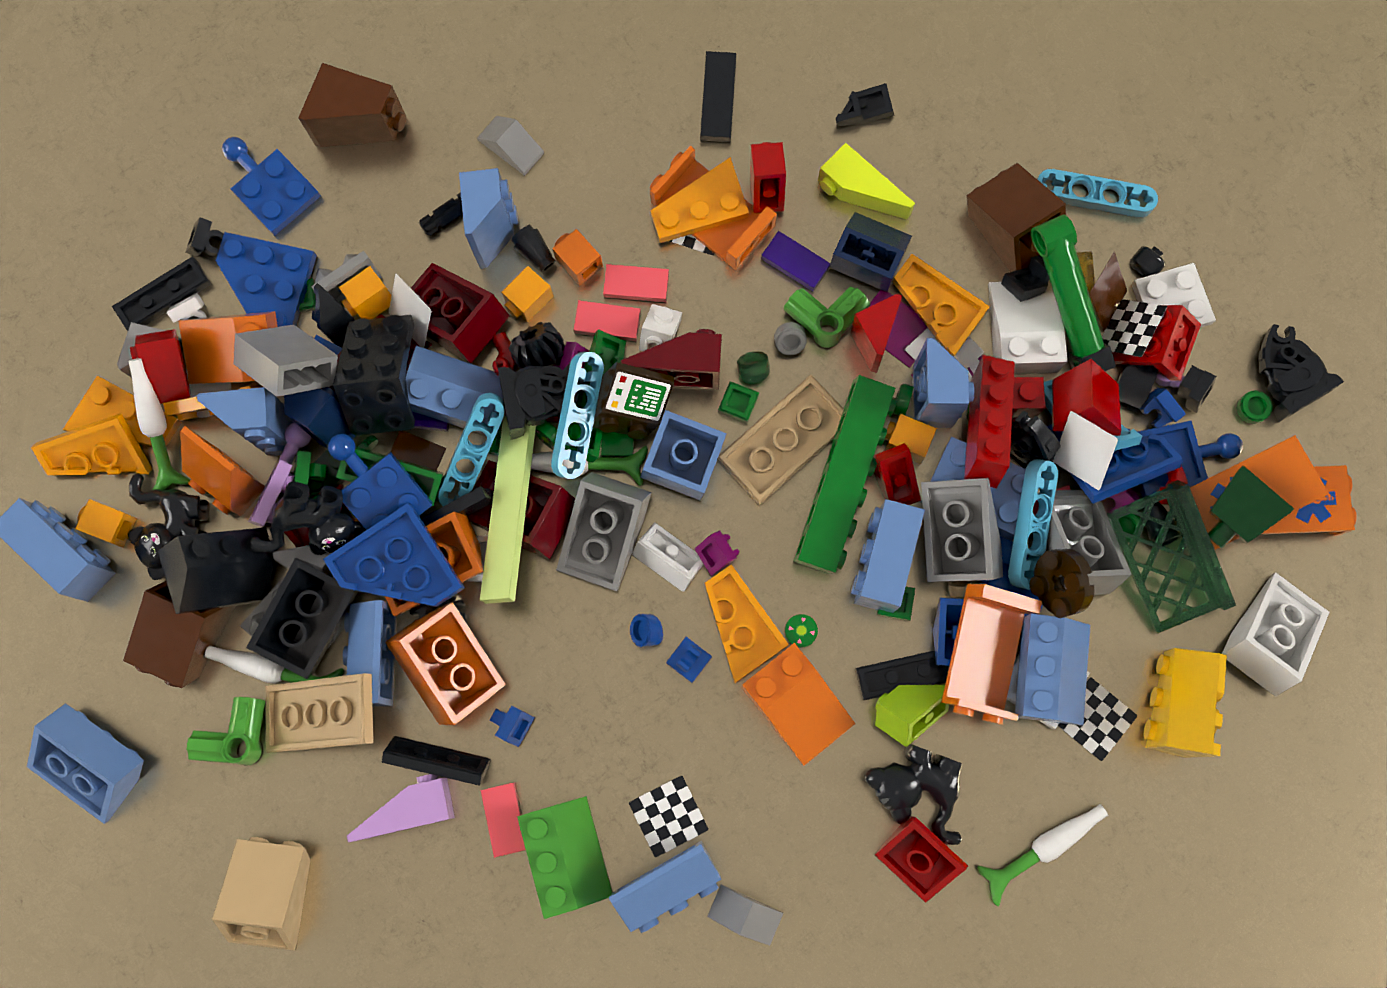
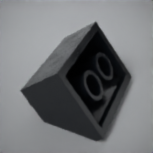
M267 528L177 536L159 549V557L176 614L262 602L269 592L275 559H273V553L259 552L252 549L250 541L254 537L270 541Z
M295 558L246 648L308 679L316 671L345 614L348 612L350 604L353 603L359 591L341 588L331 571Z

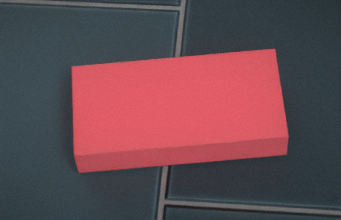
M606 264L603 295L605 298L666 302L669 269Z
M578 300L574 334L594 336L595 332L599 329L622 340L636 342L641 309Z
M515 782L480 790L494 858L526 850L517 816L522 814Z

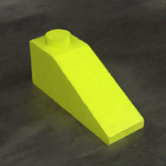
M847 143L820 168L818 181L821 188L828 195H835L840 201L906 220L911 216L915 203Z

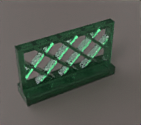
M1180 480L1167 484V488L1107 513L1149 619L1157 634L1218 608L1225 611L1237 606L1190 487ZM1163 499H1167L1170 506L1165 521L1150 516L1154 504ZM1144 507H1145V509H1144V512H1143V513H1142V512H1139V511H1137V510H1140V509H1142V508H1144ZM1130 513L1141 517L1134 534L1123 531L1118 518ZM1174 518L1177 523V526L1171 524ZM1147 520L1163 525L1155 542L1140 537ZM1169 528L1181 533L1182 540L1177 551L1162 545ZM1126 537L1131 538L1129 545L1126 540ZM1138 541L1153 546L1146 564L1136 561L1132 555ZM1185 548H1187L1189 555L1184 554ZM1160 549L1174 554L1167 572L1152 567ZM1181 558L1193 563L1194 569L1189 580L1174 575ZM1137 566L1143 568L1141 574H1140L1139 569H1138ZM1150 571L1165 576L1158 593L1147 590L1144 584ZM1197 578H1199L1201 585L1195 583ZM1171 579L1186 584L1179 601L1164 596ZM1193 587L1204 591L1207 603L1197 607L1186 604ZM1150 596L1155 597L1153 604ZM1161 601L1176 605L1172 617L1160 622L1156 612Z

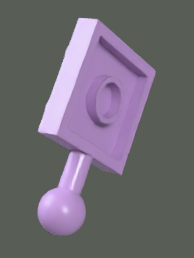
M295 423L290 424L285 430L287 444L278 462L275 464L248 522L259 527L264 526L265 522L272 523V513L278 504L275 501L279 493H285L286 486L294 479L295 475L289 472L293 466L291 464L299 448L306 446L311 440V436Z

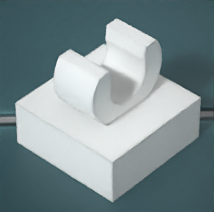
M198 293L169 307L167 310V314L173 323L180 319L188 320L191 316L207 318L206 314L199 310L203 307L204 302Z

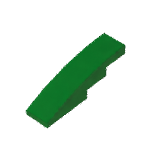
M599 329L595 332L589 352H594L601 357L604 364L603 374L616 362L621 363V360L624 359L626 341ZM585 362L584 369L586 372H591L592 366ZM584 391L576 405L580 409L586 405V393ZM576 422L569 425L567 433L573 441L577 440L581 435V428ZM592 427L586 461L592 463L599 458L602 431L598 428ZM565 445V449L577 451L578 446Z

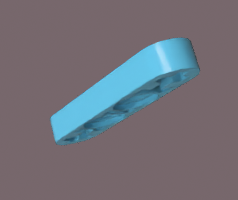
M1056 169L1044 170L1037 178L1046 187V180H1051L1054 188L1050 191L1066 203V205L1133 217H1145L1153 211L1158 203L1156 191L1146 185ZM1064 182H1067L1068 185L1066 186L1065 194H1064V193H1062V191H1063V189H1064V187H1062V186H1063ZM1075 184L1084 185L1088 190V195L1086 197L1076 196L1072 191V186ZM1107 189L1114 190L1119 196V201L1115 203L1108 202L1103 196V191ZM1139 196L1144 197L1143 200L1147 203L1145 207L1140 206V201L1137 200ZM1126 197H1127V199L1129 200V202H1128L1127 204H1124V201L1126 200Z
M594 352L576 354L572 358L569 367L551 460L553 472L558 477L565 479L579 477L585 468L604 371L601 357ZM582 362H588L592 366V371L586 372L584 368H581ZM578 380H584V382H590V386L577 384ZM578 390H583L587 395V403L581 409L574 403V395ZM573 422L578 423L581 428V435L575 441L571 440L567 434L568 427ZM565 445L578 446L577 451L565 449ZM569 459V461L574 462L573 468L567 469V467L562 466L563 460Z
M485 393L479 396L474 404L440 484L438 499L442 506L462 497L473 489L504 417V401L497 394ZM490 403H493L497 413L491 412L487 424L482 422L484 418L483 407H488ZM473 431H481L486 435L487 440L482 445H474L468 440V435ZM461 459H469L473 462L475 468L469 473H462L456 468V463ZM456 479L461 482L458 495L454 499L448 498V492L453 490Z
M1035 459L1029 462L1026 467L1008 570L1010 583L1015 587L1028 590L1030 589V579L1034 577L1035 565L1040 556L1046 551L1058 480L1057 466L1049 460ZM1038 500L1039 509L1034 516L1033 506L1035 501ZM1030 533H1032L1033 543L1032 546L1028 548V537Z

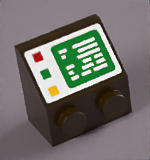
M616 362L602 376L593 428H598L606 433L615 432L628 435L632 439H644L661 423L674 385V376Z

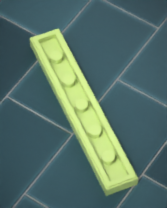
M506 416L503 417L480 593V601L485 604L515 602L536 426L525 425L524 436L510 439Z

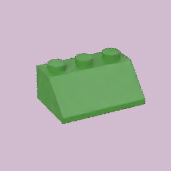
M587 796L517 816L544 919L577 910L609 898L613 891Z

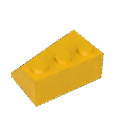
M1172 648L1165 650L1164 654L1159 656L1156 665V673L1160 674L1158 685L1153 688L1150 696V706H1153L1151 720H1147L1143 733L1144 739H1147L1145 748L1184 758L1220 756L1221 744L1214 743V734L1217 728L1220 729L1222 727L1223 714H1220L1219 710L1216 709V704L1224 695L1227 655Z

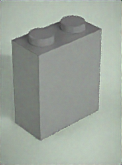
M287 325L235 334L233 364L276 397L333 386L338 355L297 326Z

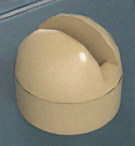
M975 580L948 581L950 596L956 599H964L967 584H975Z

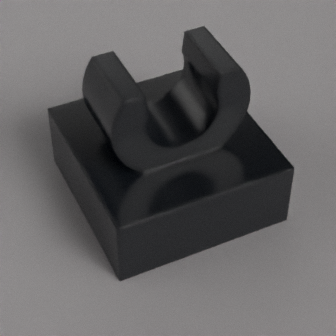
M200 217L194 223L185 253L198 257L204 251L208 255L216 256L219 249L212 247L209 239L215 238L221 241L224 234L219 230L210 231L212 221Z

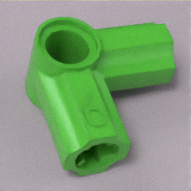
M850 286L827 309L804 288H801L800 290L797 289L784 305V311L807 329L819 346L830 348L837 345L841 336L852 326L855 314L870 307V302L862 291ZM830 325L834 327L835 331L826 332L821 327Z
M234 697L228 733L193 730L187 742L188 759L233 763L244 766L256 763L262 754V745L259 737L265 700L250 697ZM245 741V753L238 757L237 748L241 742Z

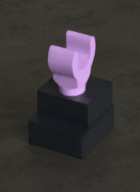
M1192 365L1186 376H1182L1181 381H1171L1157 374L1155 382L1163 387H1178L1177 395L1187 400L1185 407L1197 413L1213 389L1217 376Z

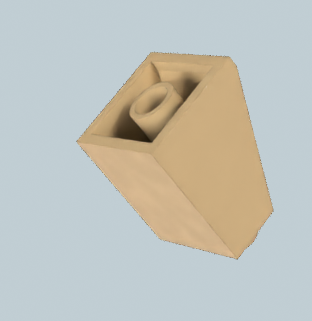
M251 837L249 840L237 839L212 918L227 942L295 951L311 861L305 847L292 841L274 844L259 837Z

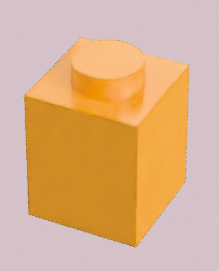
M371 266L339 287L346 297L341 302L352 317L358 314L361 319H373L390 307L392 295Z
M529 266L501 292L506 302L503 305L514 318L517 319L521 316L526 322H529L554 297L551 286Z
M900 414L896 423L890 421L887 426L885 440L888 443L885 450L905 443L910 449L912 461L921 464L926 457L937 428Z
M89 499L86 506L78 514V523L75 529L124 548L128 540V533L133 529L137 518Z

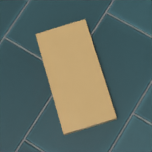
M810 375L718 456L717 461L760 506L834 440L844 408Z
M362 673L266 686V753L373 743L372 674Z

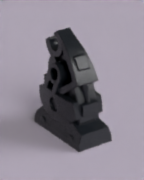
M1273 324L1267 331L1259 351V374H1265L1268 377L1269 385L1267 389L1273 398L1280 401L1273 409V413L1278 422H1281L1333 391L1344 381L1337 374L1327 373L1321 358L1304 342L1295 339L1296 331L1294 327L1288 326L1284 330L1285 338H1281L1277 334L1279 325Z
M570 364L563 370L550 365L543 367L528 366L517 372H514L509 367L498 368L510 439L524 436L525 425L545 424L546 419L552 416L560 418ZM578 380L577 384L586 385L587 382H584V380ZM578 390L575 393V405L578 404V400L581 397L583 390Z
M1024 410L1018 417L1012 418L1010 459L1026 469L1029 462L1035 459L1053 462L1055 454L1061 445L1042 420L1037 416L1030 419L1028 412Z

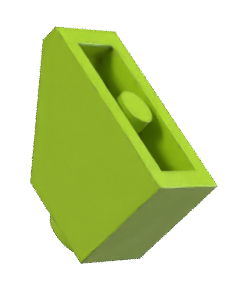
M898 685L889 694H883L877 701L875 706L877 710L875 726L905 747H908L948 712L949 705L941 703L945 685Z

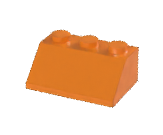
M452 512L426 526L461 582L483 572L480 543L467 515ZM385 597L395 617L420 604Z
M453 602L412 622L385 642L439 725L457 724L506 685Z

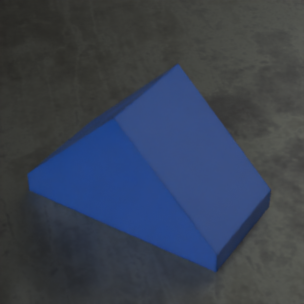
M939 598L933 627L936 665H950L964 599Z

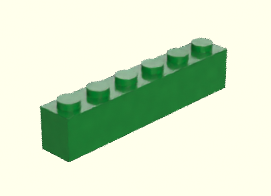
M858 375L853 380L793 562L827 574L836 573L837 568L842 569L847 556V551L843 550L846 539L852 538L857 526V520L853 519L856 508H861L866 499L867 489L863 488L867 476L872 477L877 465L876 458H873L876 447H881L885 440L887 429L883 426L886 417H891L896 407L897 398L893 397L895 387Z

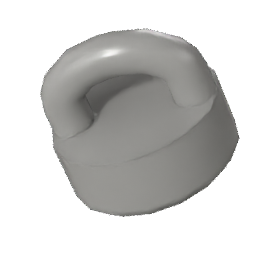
M794 322L781 325L774 334L775 345L782 354L795 355L801 352L807 343L804 328Z

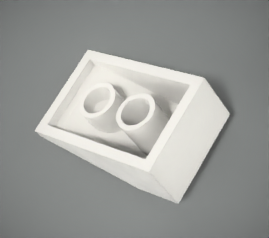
M1050 281L1045 293L1022 302L1010 293L1001 282H989L993 357L1014 361V374L1058 373L1067 363L1066 340L1063 322Z
M1275 572L1270 576L1232 631L1222 654L1227 655L1226 660L1274 696H1277L1302 681L1329 611Z

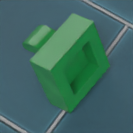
M297 451L293 482L308 485V479L324 481L327 465L310 464L311 452Z

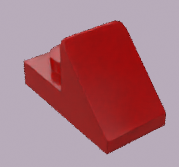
M903 443L876 454L877 465L874 475L884 498L906 505L921 501L912 456L908 446Z

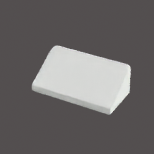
M656 523L639 539L632 552L635 558L681 591H685L704 565L697 552Z

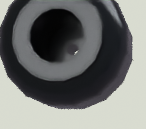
M1146 246L1141 247L1130 259L1131 267L1143 277L1160 273L1165 267V261L1161 257L1163 252L1155 246L1152 249Z

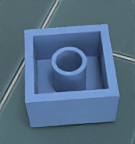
M665 410L640 478L701 500L727 433Z

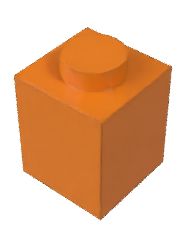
M577 229L570 234H563L556 241L555 247L552 248L556 261L579 286L603 267L601 255Z

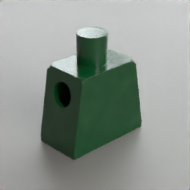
M1241 466L1209 511L1219 522L1206 536L1221 549L1235 535L1244 543H1249L1290 514L1294 508L1245 466Z

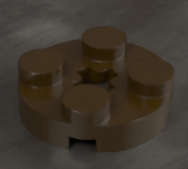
M1054 549L1044 552L1038 559L1034 569V577L1029 582L1031 592L1038 596L1039 600L1042 601V605L1057 618H1064L1084 612L1090 606L1095 593L1094 585L1089 584V577L1087 575L1092 573L1091 568L1085 558L1073 549ZM1062 576L1064 577V582H1063V583H1064L1066 589L1063 588V586H1062V584H1061V577H1062Z

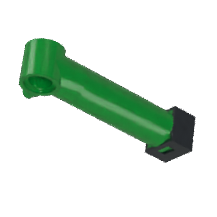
M1063 214L1033 227L1031 230L1032 241L1037 252L1043 257L1071 348V352L1067 353L1071 368L1073 369L1089 359H1092L1104 371L1116 367L1111 347L1103 342L1075 248L1077 233L1072 221Z

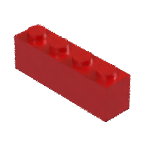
M983 355L971 378V382L974 383V400L970 402L964 480L989 478L990 487L996 489L1010 466L1014 361Z

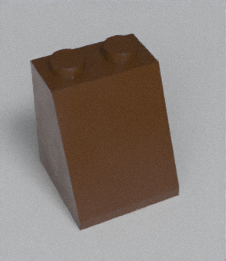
M325 63L321 64L298 117L313 143L318 147L394 141L398 131L401 132L406 123V114L392 85Z
M1018 163L1001 171L996 177L966 195L970 219L1010 272L1028 268L1031 258L1040 255L1032 241V228L1060 215H1066V203Z
M167 581L149 588L144 592L123 661L135 666V669L139 672L150 673L164 680L169 686L183 688L200 677L208 661L205 658V651L208 646L215 647L235 606L176 614Z

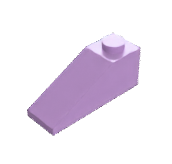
M432 774L416 777L417 784L407 786L347 835L348 842L455 818L447 778L437 779V776Z

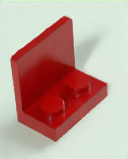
M1164 305L1167 306V309L1142 357L1112 352L1115 364L1153 365L1168 380L1181 381L1201 323L1183 305Z

